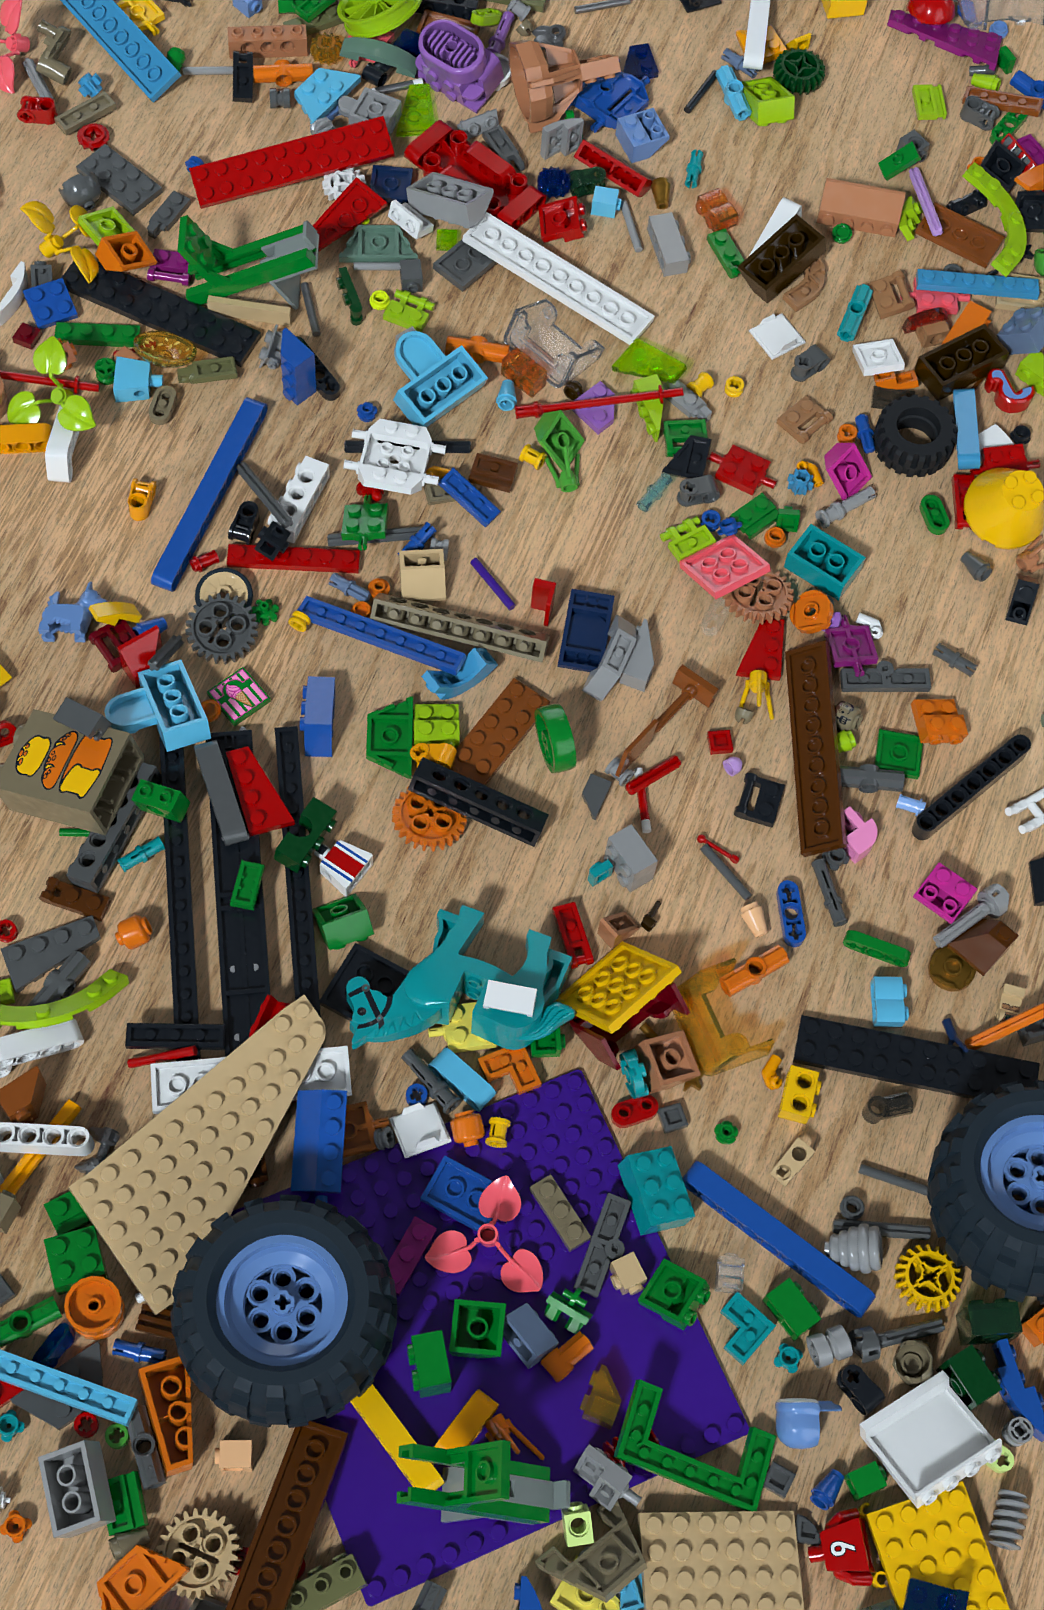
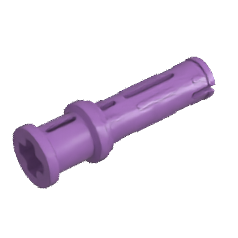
M509 11L503 13L495 34L488 41L489 46L486 48L487 50L499 54L504 50L506 46L505 38L515 19L513 13Z

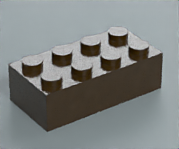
M983 324L919 356L914 371L920 381L935 399L939 401L953 394V389H963L987 377L991 369L1004 368L1009 351L986 324Z

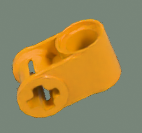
M133 478L128 497L129 513L133 520L143 521L148 518L156 495L157 485L155 481L148 483Z
M418 743L410 750V756L416 761V767H418L422 757L450 770L457 753L456 748L448 743Z

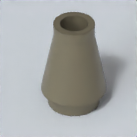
M143 1527L138 1530L114 1534V1537L109 1539L108 1543L116 1561L120 1558L122 1559L136 1545L144 1546L150 1543V1538L146 1528Z

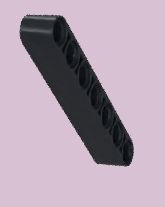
M1021 734L1011 738L920 813L912 826L913 836L918 840L929 839L1023 761L1031 748L1029 738ZM984 772L989 773L991 776L985 775ZM968 785H972L975 789H971ZM952 798H956L960 802H955ZM936 811H940L944 815H939ZM920 824L926 825L928 829L921 827Z

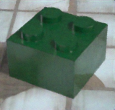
M972 1344L946 1360L936 1369L937 1373L943 1370L947 1374L949 1386L970 1411L1002 1390L1000 1379L995 1372L988 1369L984 1363L986 1361L984 1355L979 1349H975Z

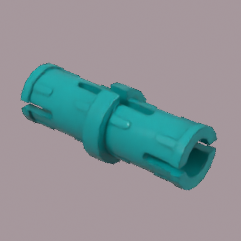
M697 149L691 152L690 163L686 167L685 186L690 188V184L693 182L692 189L697 187L698 176L702 171L701 162L704 154L701 150H698V155L696 156Z
M159 836L141 847L139 845L136 846L134 851L117 859L122 870L126 872L141 862L146 863L148 858L165 850V846Z

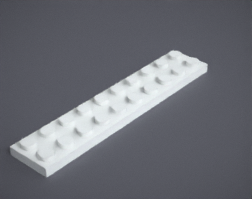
M488 212L485 213L482 221L463 235L462 241L630 346H633L654 320L655 316Z

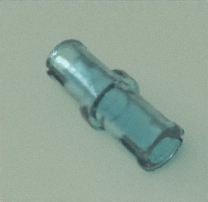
M663 472L653 485L651 484L647 487V492L636 503L640 510L647 512L656 500L661 499L665 489L673 482L671 476Z

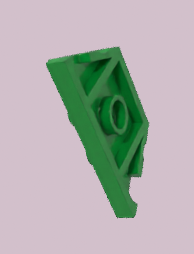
M408 697L406 701L397 705L393 703L386 706L383 710H376L367 714L366 759L407 779H411L412 776L410 750L412 748L413 697Z

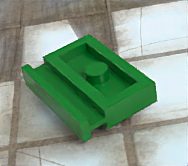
M761 493L732 513L730 517L735 518L736 522L742 523V526L738 529L743 534L746 533L748 539L751 540L776 522L778 510Z
M70 1191L43 1204L58 1235L78 1230L91 1223Z
M132 1471L131 1473L108 1479L116 1517L115 1522L107 1524L109 1536L149 1525L139 1472Z

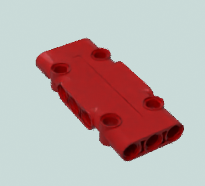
M442 120L436 121L407 146L404 151V157L423 170L424 177L432 172L492 188L494 193L486 212L515 230L539 211L538 206L544 205L547 196L532 185H528V179L524 174L516 173L511 164L482 143L474 141L471 144L467 141L468 136L464 131L454 130Z

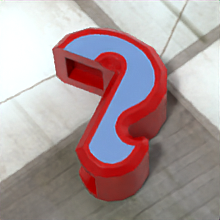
M999 368L991 369L984 383L987 393L995 392L994 402L1001 411L1007 413H1019L1026 410L1035 394L1034 386L1015 392L1004 370Z

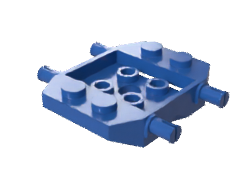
M621 71L615 73L616 77L604 79V77H598L596 82L587 84L583 82L582 91L578 93L567 110L571 106H575L596 120L590 126L591 131L594 130V133L602 126L616 129L617 118L643 111L648 106L649 98L645 86L650 83V79L647 76L639 80L635 76ZM601 88H609L610 90L604 91ZM630 89L632 90L614 109L609 111L619 99L623 98Z

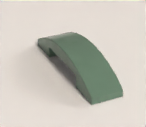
M344 38L339 56L358 61L359 57L396 67V73L415 78L417 72L416 57L405 50L370 38Z

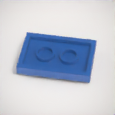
M444 1156L423 1192L420 1201L478 1232L483 1224H489L493 1219L482 1216L479 1210L481 1194L493 1181Z

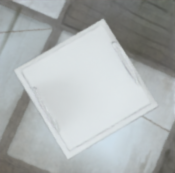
M782 313L777 316L772 314L762 319L760 325L749 330L772 360L806 343Z
M436 1102L425 1106L421 1103L408 1106L403 1109L402 1114L389 1118L405 1158L452 1142Z

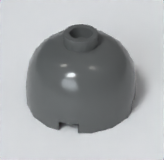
M89 171L88 176H83L82 173L77 174L62 184L63 189L59 188V192L68 206L79 205L87 211L96 206L95 203L101 195V186L94 172Z

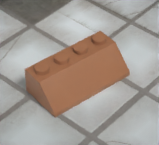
M826 178L816 223L830 226L844 223L849 225L852 230L895 237L906 192Z

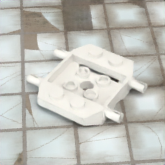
M379 419L366 431L353 429L352 438L363 439L365 444L360 461L355 462L345 459L343 469L356 470L358 480L363 486L409 495L421 491L425 483L438 486L439 476L427 475L426 467L432 452L445 455L446 445L434 444L427 427ZM391 443L402 444V445H408V446H404V447L394 446V445H392ZM411 446H413V447H419L420 449H419V450H416V449H413ZM390 461H398L399 463L393 464Z

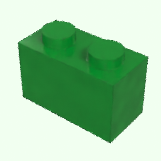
M789 1277L769 1292L762 1301L790 1338L796 1341L817 1325L821 1317L819 1316L820 1311L813 1302L809 1303L804 1297L802 1287L796 1281L793 1282Z

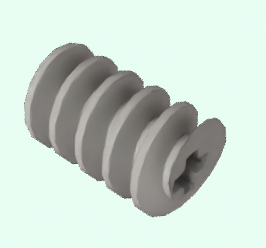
M1000 1489L998 1495L1002 1499L996 1501V1506L999 1509L993 1512L994 1517L998 1520L991 1521V1526L995 1530L989 1532L988 1535L992 1541L988 1542L1006 1550H1021V1547L1015 1544L1014 1541L1023 1540V1536L1018 1534L1017 1530L1025 1529L1026 1526L1021 1524L1019 1519H1028V1516L1021 1512V1510L1030 1509V1505L1024 1502V1499L1027 1498L1025 1495L1011 1490Z

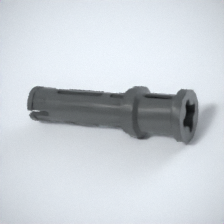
M413 1048L407 1050L402 1055L401 1059L429 1089V1096L438 1101L443 1107L445 1114L451 1113L462 1102L461 1098L456 1097L450 1091L448 1083L441 1081Z

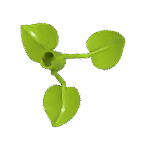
M55 336L49 337L35 350L33 363L38 372L42 374L49 373V378L57 385V388L52 390L50 399L35 401V396L30 391L17 393L11 399L8 406V421L12 424L38 423L41 418V409L38 404L55 403L62 407L57 416L62 427L70 431L92 429L96 427V423L88 401L82 396L74 395L71 390L63 388V384L53 376V374L60 375L64 373L67 366V357L61 342Z

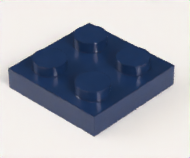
M373 165L370 189L387 203L391 204L393 200H397L400 204L405 202L408 204L406 188L412 184L413 169Z

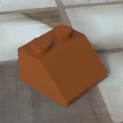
M38 1066L33 1067L0 1089V1107L12 1123L34 1124L35 1119L39 1117L47 1084Z

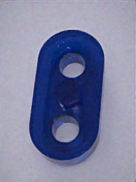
M68 1323L58 1325L36 1351L32 1361L54 1368L62 1354L74 1343L75 1329Z

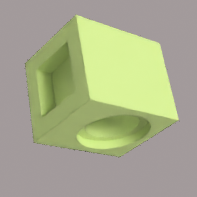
M571 1502L570 1508L561 1509L564 1538L567 1546L573 1547L594 1543L591 1512L588 1505L582 1502ZM575 1518L583 1519V1523L579 1527H572L571 1522Z

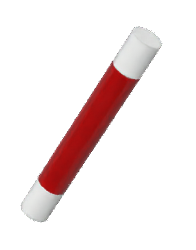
M643 768L634 769L635 778L643 774ZM646 788L637 792L642 832L650 833L651 824Z

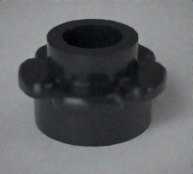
M1019 425L1011 431L1010 438L1015 444H1027L1030 442L1031 432L1026 426Z

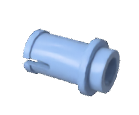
M900 794L896 808L916 813L915 816L924 811L926 802H923L921 798L916 800Z

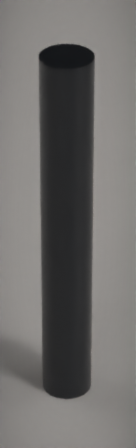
M716 70L710 73L684 107L686 113H691L716 80Z

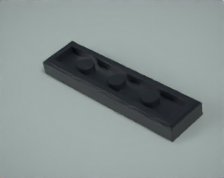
M127 1023L125 1047L126 1049L174 1050L195 1045L197 1050H225L226 1025Z

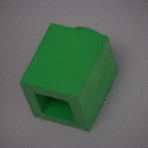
M876 1460L844 1476V1480L855 1502L887 1486L886 1472L881 1465H877Z

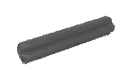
M173 635L148 661L151 671H158L184 644L181 640V635Z

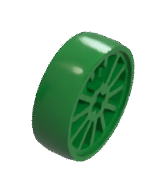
M559 703L537 708L535 710L536 733L549 771L551 773H561L575 768V743L564 709Z

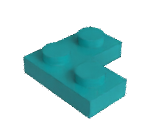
M736 1292L720 1311L722 1315L739 1329L723 1349L743 1366L776 1325L739 1292Z

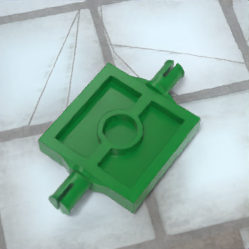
M367 495L364 496L363 504L345 505L341 531L342 541H359L358 549L362 551V548L364 551L367 549V541L386 539L389 513L388 503L372 504L373 499L371 495H368V498Z

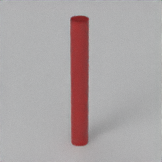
M194 1045L130 1058L127 1064L129 1068H135L197 1055L198 1051Z

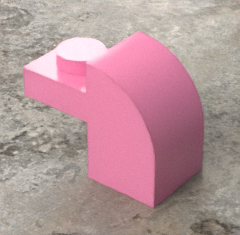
M849 806L844 810L845 828L850 834L846 836L847 847L843 849L847 856L856 864L871 851L877 838V826L872 818L864 822L860 813L854 811Z

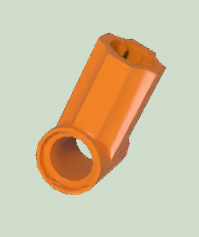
M579 1331L559 1349L557 1347L551 1351L540 1363L558 1383L594 1347L589 1339Z

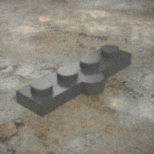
M880 661L876 668H863L865 674L861 677L860 675L859 677L855 676L854 668H841L840 671L842 692H930L931 690L929 668H897L894 670L890 662Z
M607 1193L573 1289L576 1290L579 1287L583 1293L595 1298L598 1297L610 1260H617L624 1254V1244L618 1239L631 1201Z

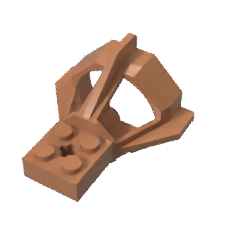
M525 39L509 43L510 80L513 83L516 100L524 121L528 124L530 133L542 131V127L559 121L578 93L582 91L583 82L585 84L597 81L596 78L604 77V79L616 77L615 73L621 72L618 55L608 53L579 60L575 50ZM541 47H544V48H545L547 63H546V60H545V57H544V55H543V52H542Z

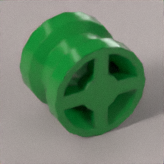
M101 358L95 363L97 380L103 385L114 383L116 364L112 359Z

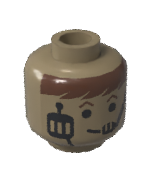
M840 701L835 705L837 730L857 731L863 720L860 708L846 701Z

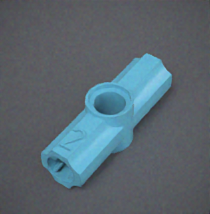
M728 65L721 66L720 69L716 70V77L724 93V102L730 106L735 119L739 121L746 120L747 117L751 116L752 111L743 93V84L737 80L732 67Z

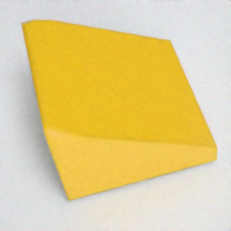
M808 33L793 39L786 44L787 49L793 48L796 50L798 47L800 50L808 49L812 34Z

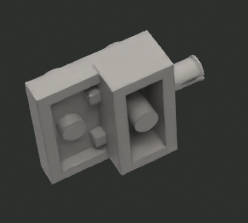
M590 1444L587 1446L573 1472L593 1486L589 1496L609 1511L612 1510L620 1498H625L636 1507L642 1497L629 1489V1482L633 1476L629 1474L623 1465L615 1464L607 1458L601 1449L592 1447Z

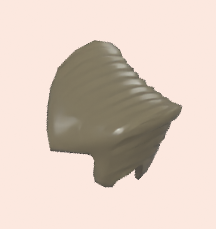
M925 1340L904 1341L900 1344V1348L893 1359L892 1365L897 1374L906 1384L913 1388L934 1376L930 1343Z

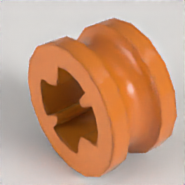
M852 424L841 425L837 434V440L840 443H854L857 429Z

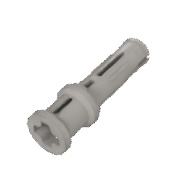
M868 486L841 502H833L830 504V507L816 511L815 516L818 524L823 528H827L831 522L843 519L849 511L876 497L874 489Z

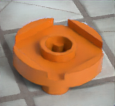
M818 590L806 591L799 596L800 599L797 600L796 604L793 602L791 605L790 620L801 633L813 634L830 627L834 607L831 600ZM811 608H814L816 610L812 616L807 615V613L811 612Z

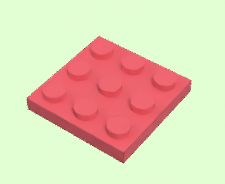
M734 534L679 561L680 568L715 599L771 571L770 564Z

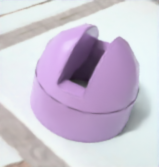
M732 756L723 761V767L730 776H735L742 770V761L738 757Z

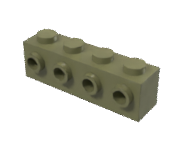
M346 1552L331 1560L332 1565L324 1569L322 1565L312 1569L307 1573L309 1577L301 1582L296 1579L285 1610H325L368 1586L354 1555L350 1554L347 1556Z

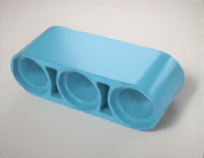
M446 1047L428 1064L429 1068L441 1081H446L451 1090L478 1112L496 1095V1091L487 1081Z

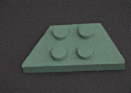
M358 225L354 230L353 236L347 241L343 253L340 252L339 262L344 263L400 262V260L418 259V255L412 251L410 242L403 236V231L399 225Z

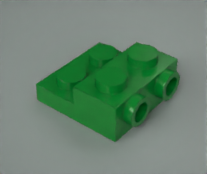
M664 1258L638 1298V1302L640 1305L661 1315L662 1319L684 1331L687 1325L692 1326L697 1319L696 1310L700 1304L705 1305L708 1302L711 1292L705 1279Z

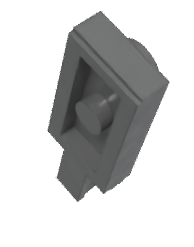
M173 191L150 218L147 227L148 236L155 239L161 231H169L189 208L191 199Z

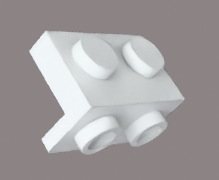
M397 200L391 202L388 217L416 240L433 232L434 225L406 202L400 204Z

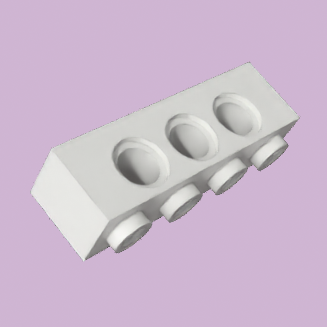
M305 456L302 463L299 462L297 464L293 480L290 479L288 481L286 493L284 496H280L278 500L289 515H292L293 525L285 528L291 532L287 541L295 543L330 477L329 464ZM271 513L268 519V525H270L272 521L281 525Z

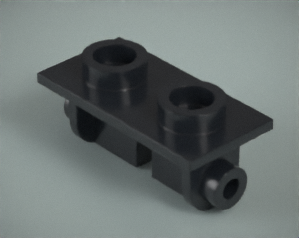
M975 189L972 193L963 196L962 199L958 198L954 201H949L946 208L966 216L986 207L987 198L979 190Z

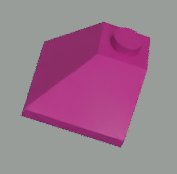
M836 443L824 455L826 471L842 500L856 494L872 478L855 443Z

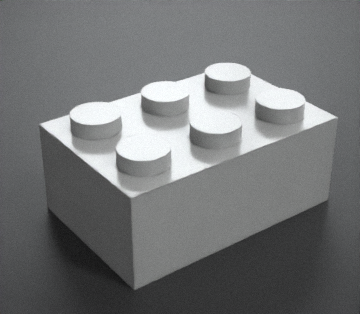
M83 1440L38 1457L54 1538H71L116 1521L100 1441Z

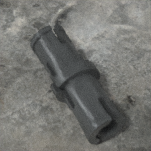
M942 643L936 646L943 653L934 650L932 655L947 662L949 667H955L969 677L974 674L967 666L976 671L977 664L961 656L960 652L955 653L942 645Z

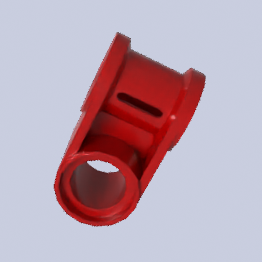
M23 96L20 101L21 109L17 112L18 119L24 123L52 125L55 123L54 118L58 116L55 102L49 97Z

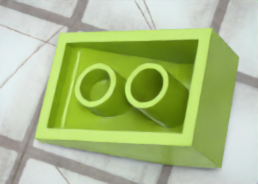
M766 77L742 81L743 93L752 111L749 117L758 126H768L769 123L775 122L785 123L787 120L794 119L795 96L774 78Z

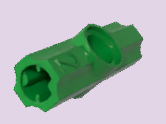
M51 1296L25 1310L15 1311L9 1318L1 1321L0 1348L20 1338H28L34 1331L62 1318L63 1316L55 1298ZM21 1319H27L28 1325L22 1330H17V1322Z

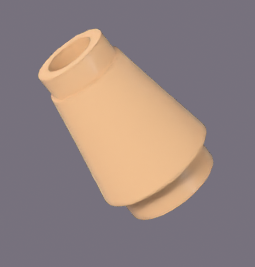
M758 902L750 903L740 909L742 912L740 916L755 938L768 933L762 906H759Z

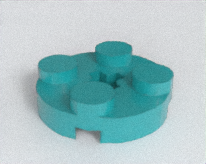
M633 1048L622 1052L619 1055L622 1074L626 1075L628 1082L625 1084L631 1097L636 1099L649 1095L647 1084L643 1080V1077L647 1076L646 1069L642 1062L638 1063L636 1050Z

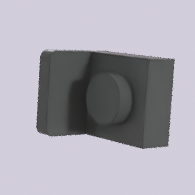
M35 261L34 265H30L31 288L52 281V265H47L46 261Z

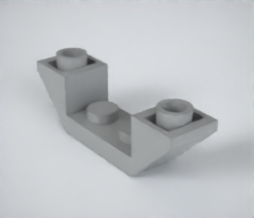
M618 615L615 616L607 635L611 636V639L598 668L590 672L582 689L583 692L600 702L620 678L637 640L636 626Z

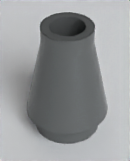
M970 551L966 552L960 559L974 580L983 582L992 573L990 564L973 555Z

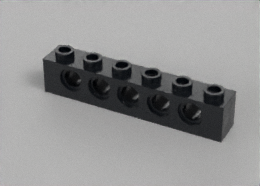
M422 757L408 787V790L532 847H535L549 814L424 757Z

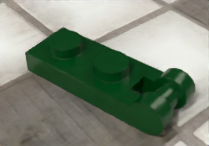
M347 267L338 268L339 277L336 278L338 289L343 291L342 298L345 306L348 305L350 308V321L355 326L361 325L363 322L362 305Z

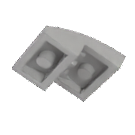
M570 118L542 127L541 157L546 160L559 152L566 157L577 151L582 142L584 120L582 118Z

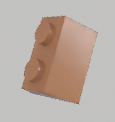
M684 1030L643 1040L634 1047L638 1055V1063L642 1062L646 1069L647 1076L643 1077V1080L647 1084L649 1094L670 1089L701 1075Z

